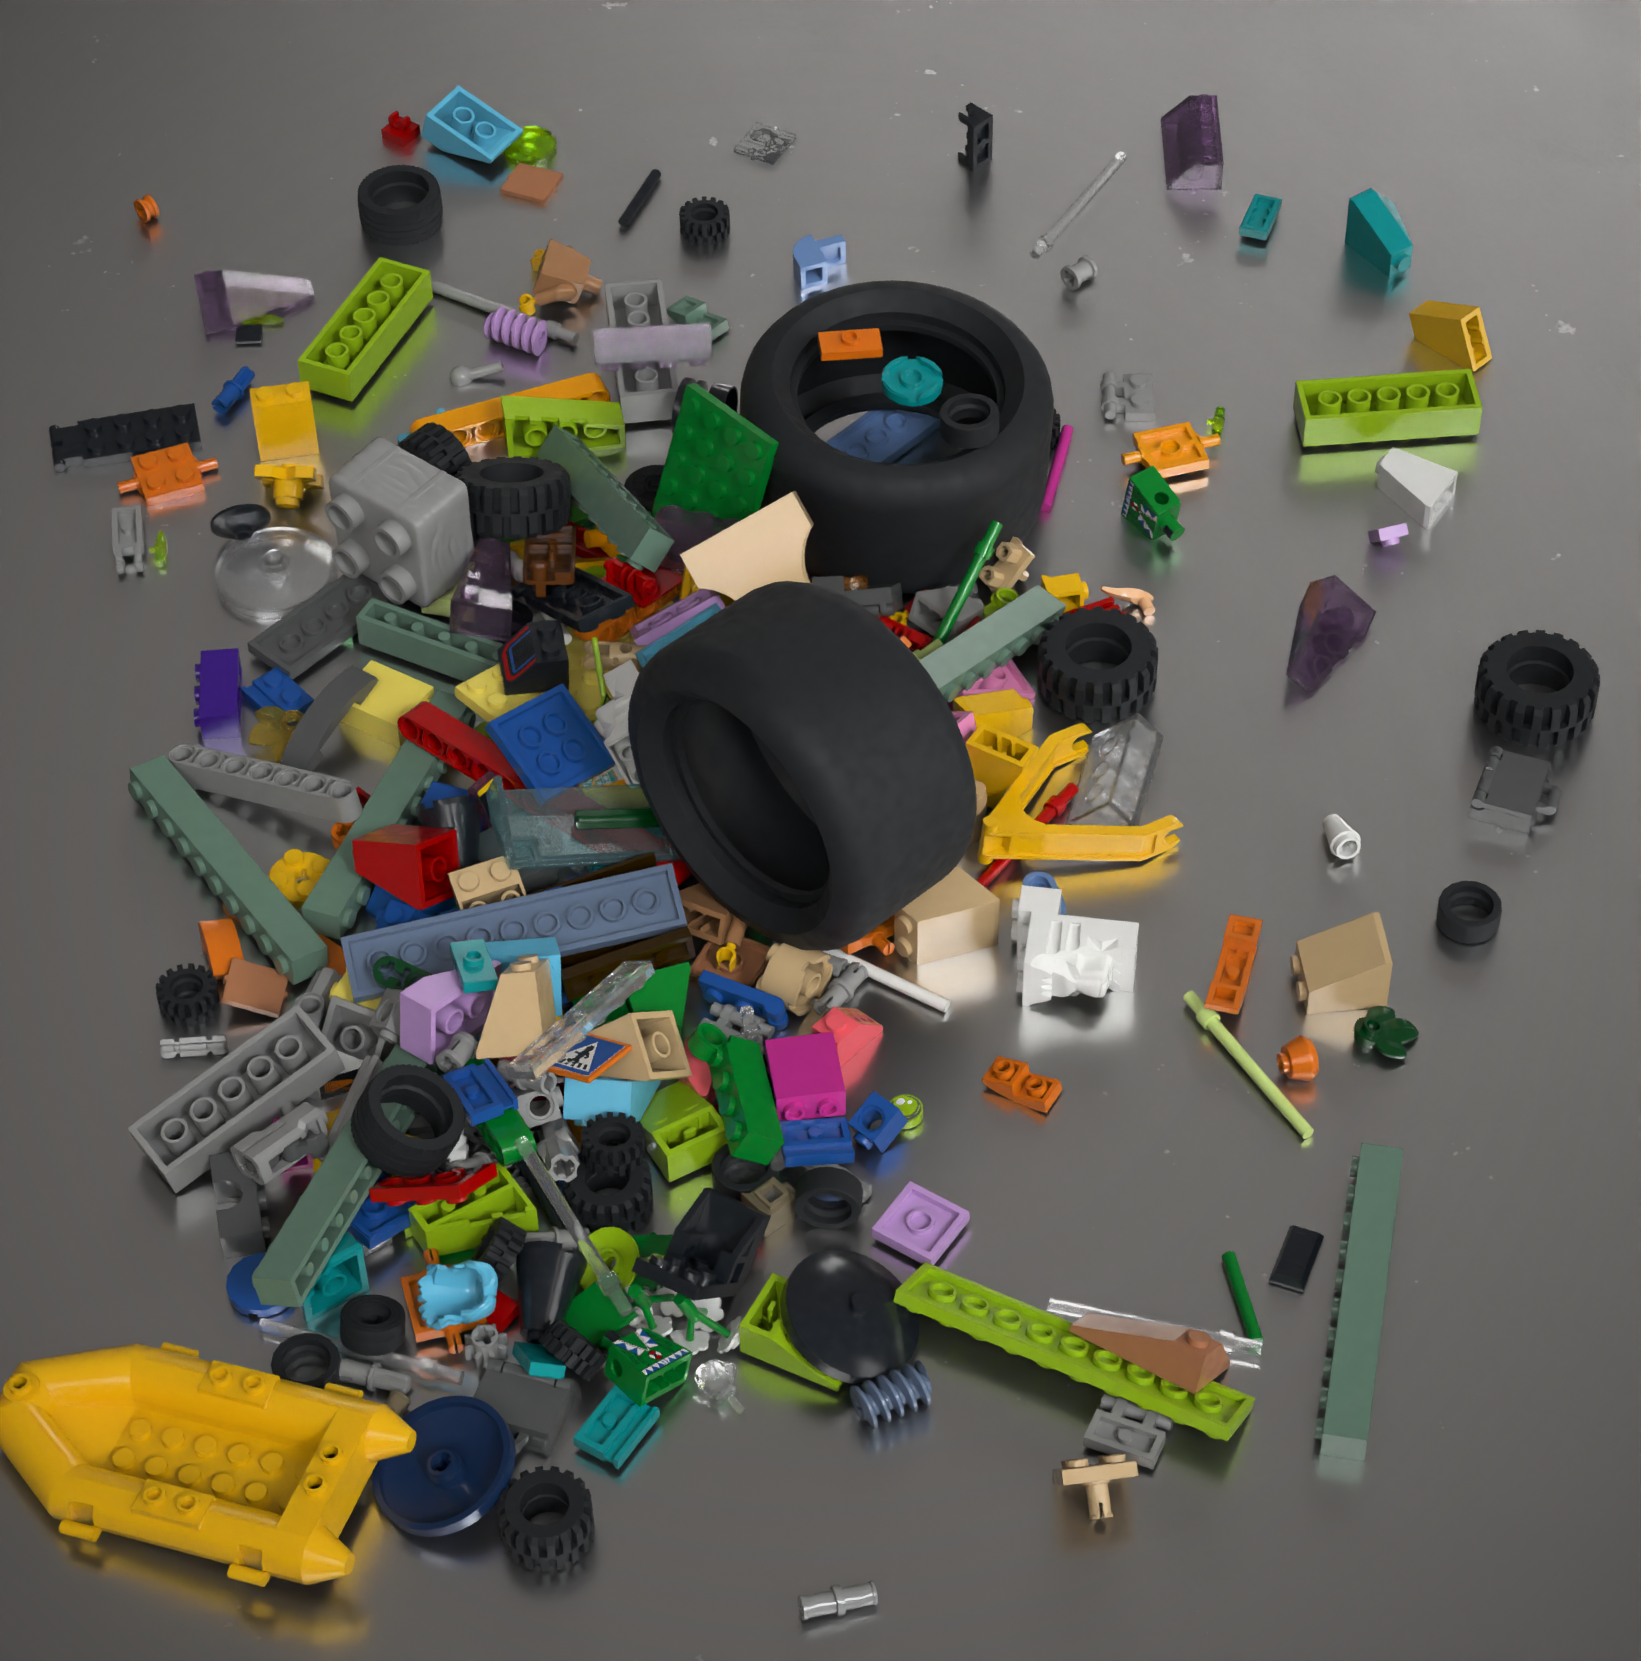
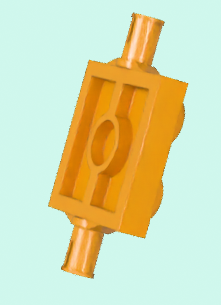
M1189 421L1133 433V444L1137 451L1122 453L1121 461L1123 466L1139 462L1146 469L1154 466L1163 478L1208 469L1209 458L1204 449L1220 446V436L1216 433L1201 437L1193 430Z

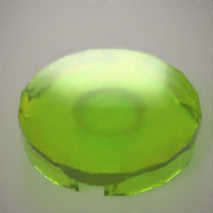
M524 126L521 127L523 134L503 151L506 160L514 165L523 163L536 167L544 165L554 158L557 153V140L545 128Z

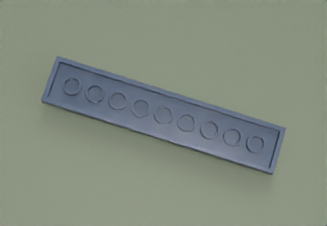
M669 863L340 937L353 1000L354 1003H360L383 997L385 989L375 982L373 966L378 959L384 956H393L431 974H438L454 970V964L450 955L451 942L476 939L494 942L556 937L560 955L564 957L665 934L687 926V920L673 865ZM390 965L388 969L381 968L380 970L384 976L383 980L387 981L390 976L401 981L399 988L401 989L404 988L405 978L410 973L405 971L404 977L397 975L394 971V965ZM416 978V979H414V980L411 982L410 986H411L412 984H414L415 982H417L418 980H420L421 978Z

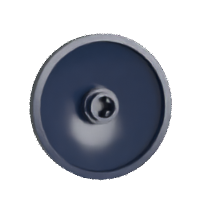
M468 1396L438 1398L417 1407L404 1416L402 1419L416 1432V1443L410 1453L377 1462L372 1472V1487L378 1506L398 1528L417 1536H443L472 1525L493 1508L500 1499L502 1490L507 1488L508 1482L512 1477L516 1459V1448L509 1426L501 1415L488 1403Z

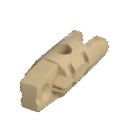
M587 641L584 644V650L589 655L584 657L583 666L587 669H596L592 642ZM598 641L603 670H613L631 660L637 671L641 672L642 667L635 653L647 645L637 646L636 643Z

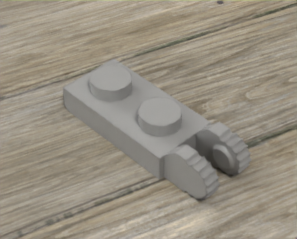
M139 505L112 508V547L116 560L117 574L125 573L124 556L134 555L136 571L142 572L144 571L143 554H145L142 507Z

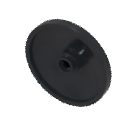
M841 1249L816 1252L803 1259L784 1283L780 1298V1310L783 1325L791 1342L810 1364L832 1378L852 1384H862L866 1380L874 1383L875 1378L879 1375H884L888 1378V1373L891 1370L900 1371L909 1361L916 1349L919 1338L917 1314L908 1311L906 1307L894 1302L896 1289L902 1283L887 1268L865 1255Z

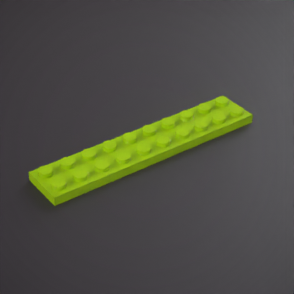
M927 1262L896 1289L894 1302L906 1307L912 1313L923 1314L937 1320L943 1326L954 1327L969 1333L976 1340L988 1341L1002 1347L1010 1354L1021 1355L1036 1361L1041 1367L1060 1371L1069 1375L1071 1379L1077 1382H1086L1103 1389L1108 1395L1127 1399L1136 1403L1137 1406L1144 1410L1163 1414L1170 1417L1175 1423L1194 1427L1203 1431L1211 1438L1228 1441L1252 1411L1255 1398L1213 1380L1196 1394H1193L1069 1332L1070 1326L1073 1323Z

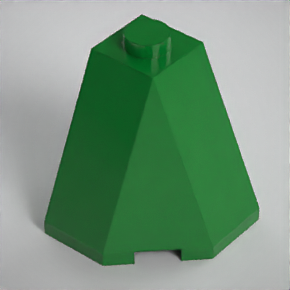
M689 962L623 978L622 989L629 1013L672 1010L681 1037L691 969Z

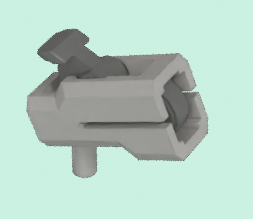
M306 1101L296 1108L291 1102L283 1104L281 1107L282 1118L263 1131L250 1133L230 1147L238 1170L250 1179L253 1178L255 1182L263 1186L308 1154H311L313 1159L326 1155L330 1148L326 1137L329 1133L326 1127L328 1118L321 1107L313 1106Z

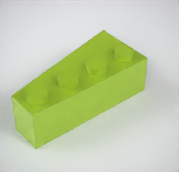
M500 395L508 458L522 456V458L535 457L540 459L536 454L554 425L579 437L592 452L626 448L625 424L620 402Z

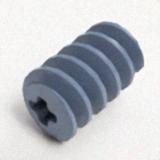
M919 1360L915 1362L914 1367L908 1364L904 1365L901 1368V1373L898 1370H891L888 1373V1378L884 1375H879L875 1378L874 1383L866 1380L861 1384V1389L855 1385L850 1387L851 1401L860 1419L867 1420L873 1428L878 1426L877 1415H881L887 1423L891 1422L890 1410L892 1409L895 1410L899 1417H903L905 1415V1404L913 1412L918 1411L917 1399H921L925 1406H931L930 1394L932 1393L930 1379L924 1365Z

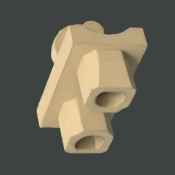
M1013 536L1010 542H1001L996 549V556L999 560L995 565L984 566L978 575L993 593L1000 588L1012 589L1018 579L1021 581L1027 580L1029 573L1025 569L1034 559L1035 555L1022 544L1019 538Z

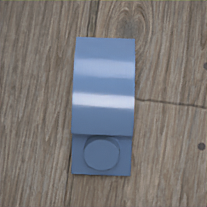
M842 234L817 241L814 240L812 235L801 238L793 248V274L801 290L827 284V268L846 263V241Z

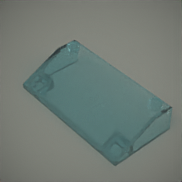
M495 776L486 792L491 824L509 870L613 865L651 851L655 853L656 862L682 861L661 828L578 830L575 828L574 813L577 810L650 808L641 784L504 790L502 776Z

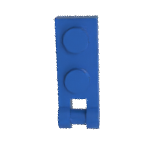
M703 970L698 983L702 996L709 1003L731 1004L733 1007H736L738 1012L748 1016L756 1015L765 1019L777 1031L783 1030L788 1026L789 1019L781 998Z

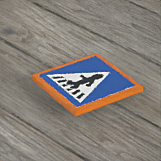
M576 1030L536 1061L534 1068L589 1084L630 1052L632 1046Z

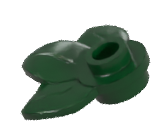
M1377 1006L1369 1009L1366 1017L1359 1018L1353 1027L1354 1039L1360 1046L1367 1049L1377 1048L1381 1054L1395 1059H1405L1407 1054L1403 1044L1414 1040L1419 1035V1031L1410 1021L1404 1018H1396L1394 1009L1388 1006Z

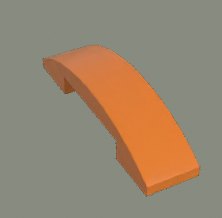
M1234 914L1229 915L1219 961L1206 997L1205 1009L1239 1014L1248 988L1263 920Z

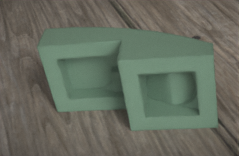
M685 296L666 309L667 314L682 328L709 343L729 330L726 318L709 313L706 303L695 298Z

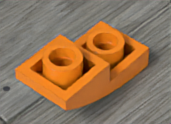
M232 918L199 921L198 927L203 954H207L209 970L213 973V977L215 976L216 980H222L225 975H228L232 958L244 960Z
M1002 1056L996 1057L982 1078L983 1084L998 1094L1025 1107L1044 1113L1048 1112L1062 1091L1060 1080L1030 1073L1028 1063Z

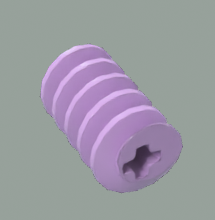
M500 306L496 312L489 314L483 331L487 339L504 343L506 346H513L515 349L524 350L526 353H533L535 356H540L544 351L548 335L547 322L545 320H540L537 323V318L534 316L527 320L526 313H520L517 316L515 309H510L507 312L506 306Z

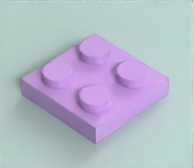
M910 1181L871 1228V1237L921 1264L927 1262L935 1265L970 1221V1212Z

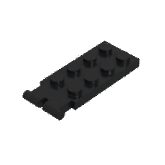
M194 403L77 421L78 425L60 428L58 425L49 427L53 465L56 472H63L66 467L84 465V468L129 462L131 461L130 457L187 442L191 452L202 450Z
M575 567V582L573 584L546 585V597H536L532 585L524 584L523 582L511 587V593L515 599L521 596L524 597L527 605L556 620H560L561 623L580 633L591 632L597 629L600 623L608 619L619 618L626 613V610L636 606L632 594Z

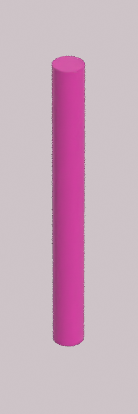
M1063 425L1046 482L1043 504L1040 509L1043 512H1049L1052 508L1073 434V427L1070 425Z

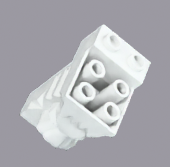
M631 660L603 675L613 699L597 709L596 717L598 720L594 723L595 729L604 740L603 742L630 791L641 786L635 768L628 731L629 702L639 675Z
M1022 885L1020 899H1013L1012 918H1016L1018 921L1013 920L1011 940L1017 941V970L1023 971L1018 972L1016 992L1022 993L1023 1007L1049 1001L1051 996L1065 997L1072 995L1075 997L1082 993L1096 998H1103L1108 988L1116 992H1133L1137 963L1138 922L1061 915L1062 889Z

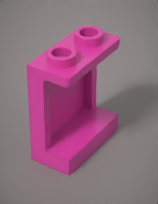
M833 1032L765 1040L767 1073L771 1077L779 1121L816 1119L846 1114V1090Z

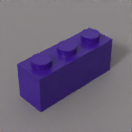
M239 649L201 651L200 664H195L196 682H200V686H194L195 703L199 705V708H194L195 727H201L203 740L241 737L242 695L240 688L242 687V666Z

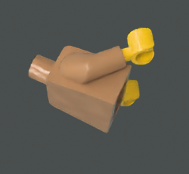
M550 239L546 250L537 249L533 254L534 257L530 259L532 269L538 271L532 291L535 296L532 297L528 293L522 294L519 298V310L531 316L535 313V305L537 304L540 307L552 302L561 301L574 304L577 303L582 291L597 296L603 280L588 275L591 260L588 257L578 253L571 246H565Z
M700 883L679 890L687 926L691 935L719 945L724 943L726 947L720 948L716 954L717 969L720 968V962L729 960V972H732L737 966L735 949L740 948L748 925L730 913Z

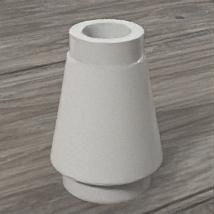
M1337 814L1328 815L1323 820L1322 826L1331 853L1341 859L1354 857L1361 848L1360 835Z

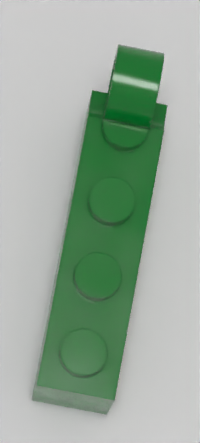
M701 1023L688 1039L687 1045L695 1057L710 1065L713 1088L716 1093L719 1113L722 1117L725 1138L728 1142L730 1154L733 1157L768 1165L784 1144V1138L760 1045L758 1042L730 1035L727 1040L723 1031L715 1025Z

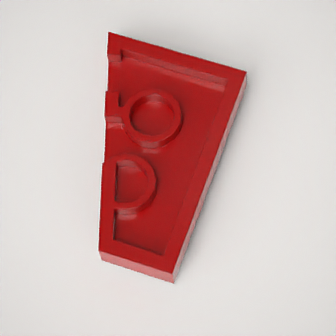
M494 1162L482 1164L480 1169L472 1173H465L464 1167H458L439 1173L433 1178L431 1173L414 1178H405L403 1176L388 1177L371 1187L369 1193L371 1203L386 1202L387 1206H398L407 1201H416L417 1205H427L437 1200H446L447 1204H456L466 1201L468 1199L467 1195L497 1177L498 1174Z

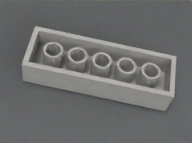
M662 279L604 284L618 398L624 423L672 419L678 382Z
M297 1004L127 1129L141 1151L176 1194L211 1168L209 1155L231 1152L230 1147L252 1132L262 1131L273 1123V1119L280 1118L283 1115L281 1111L283 1104L291 1102L296 1106L344 1071L345 1067L334 1046Z

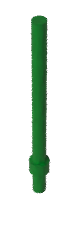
M992 520L982 541L977 542L973 550L975 555L932 642L939 639L943 645L945 644L985 561L990 560L995 550L993 545L1003 527L1001 523Z

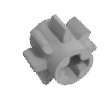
M477 1324L472 1334H465V1359H474L477 1369L481 1367L487 1368L491 1357L499 1360L501 1358H508L507 1333L498 1334L496 1324Z

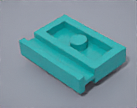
M614 1385L574 1435V1446L603 1462L607 1460L613 1463V1466L619 1469L660 1417L659 1408L656 1406L652 1408L647 1404L641 1407L638 1406L622 1390Z

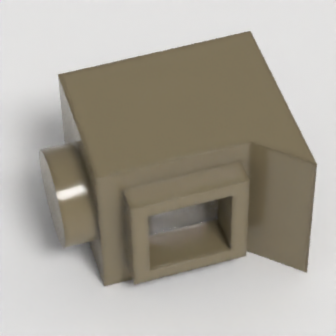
M772 1177L752 1192L741 1193L742 1203L771 1216L763 1235L764 1238L797 1216L794 1207L795 1189L788 1182L781 1184L775 1177Z

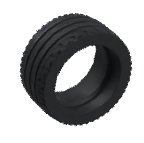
M392 165L373 171L360 183L357 200L359 217L364 232L374 241L390 246H409L427 240L440 228L443 216L441 191L438 181L427 170L413 165ZM396 202L418 203L408 208H383Z
M398 1064L380 1071L368 1083L353 1110L351 1132L360 1152L369 1162L379 1167L382 1171L384 1170L386 1173L405 1178L425 1176L435 1171L448 1158L459 1141L465 1124L464 1106L455 1089L445 1079L441 1078L440 1075L421 1066ZM395 1102L414 1109L430 1124L435 1139H418L407 1136L399 1131L385 1117L381 1103Z

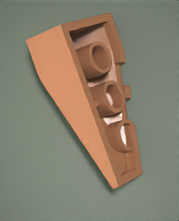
M1087 1313L1074 1322L1069 1332L1193 1394H1196L1228 1369L1230 1365L1229 1357L1222 1343L1210 1338L1203 1331L1187 1327Z

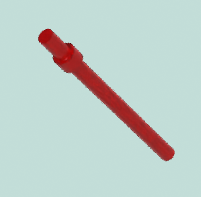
M1068 783L1057 796L1053 795L1043 805V810L1034 820L1048 824L1053 818H1058L1066 810V804L1078 793V787L1074 783ZM995 859L976 881L986 888L1013 859Z

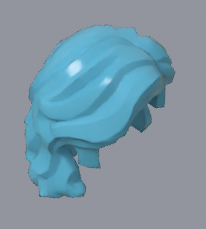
M466 1260L460 1264L447 1267L431 1263L426 1267L427 1275L420 1278L417 1282L419 1286L417 1291L420 1293L417 1296V1301L424 1303L419 1307V1313L422 1314L421 1319L426 1321L425 1325L428 1328L439 1331L448 1325L476 1322L489 1316L495 1310L498 1278L490 1264Z

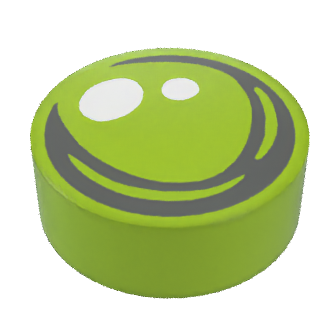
M902 1094L890 1101V1103L901 1110L908 1120L902 1129H910L920 1124L923 1119V1104L920 1099L913 1095Z

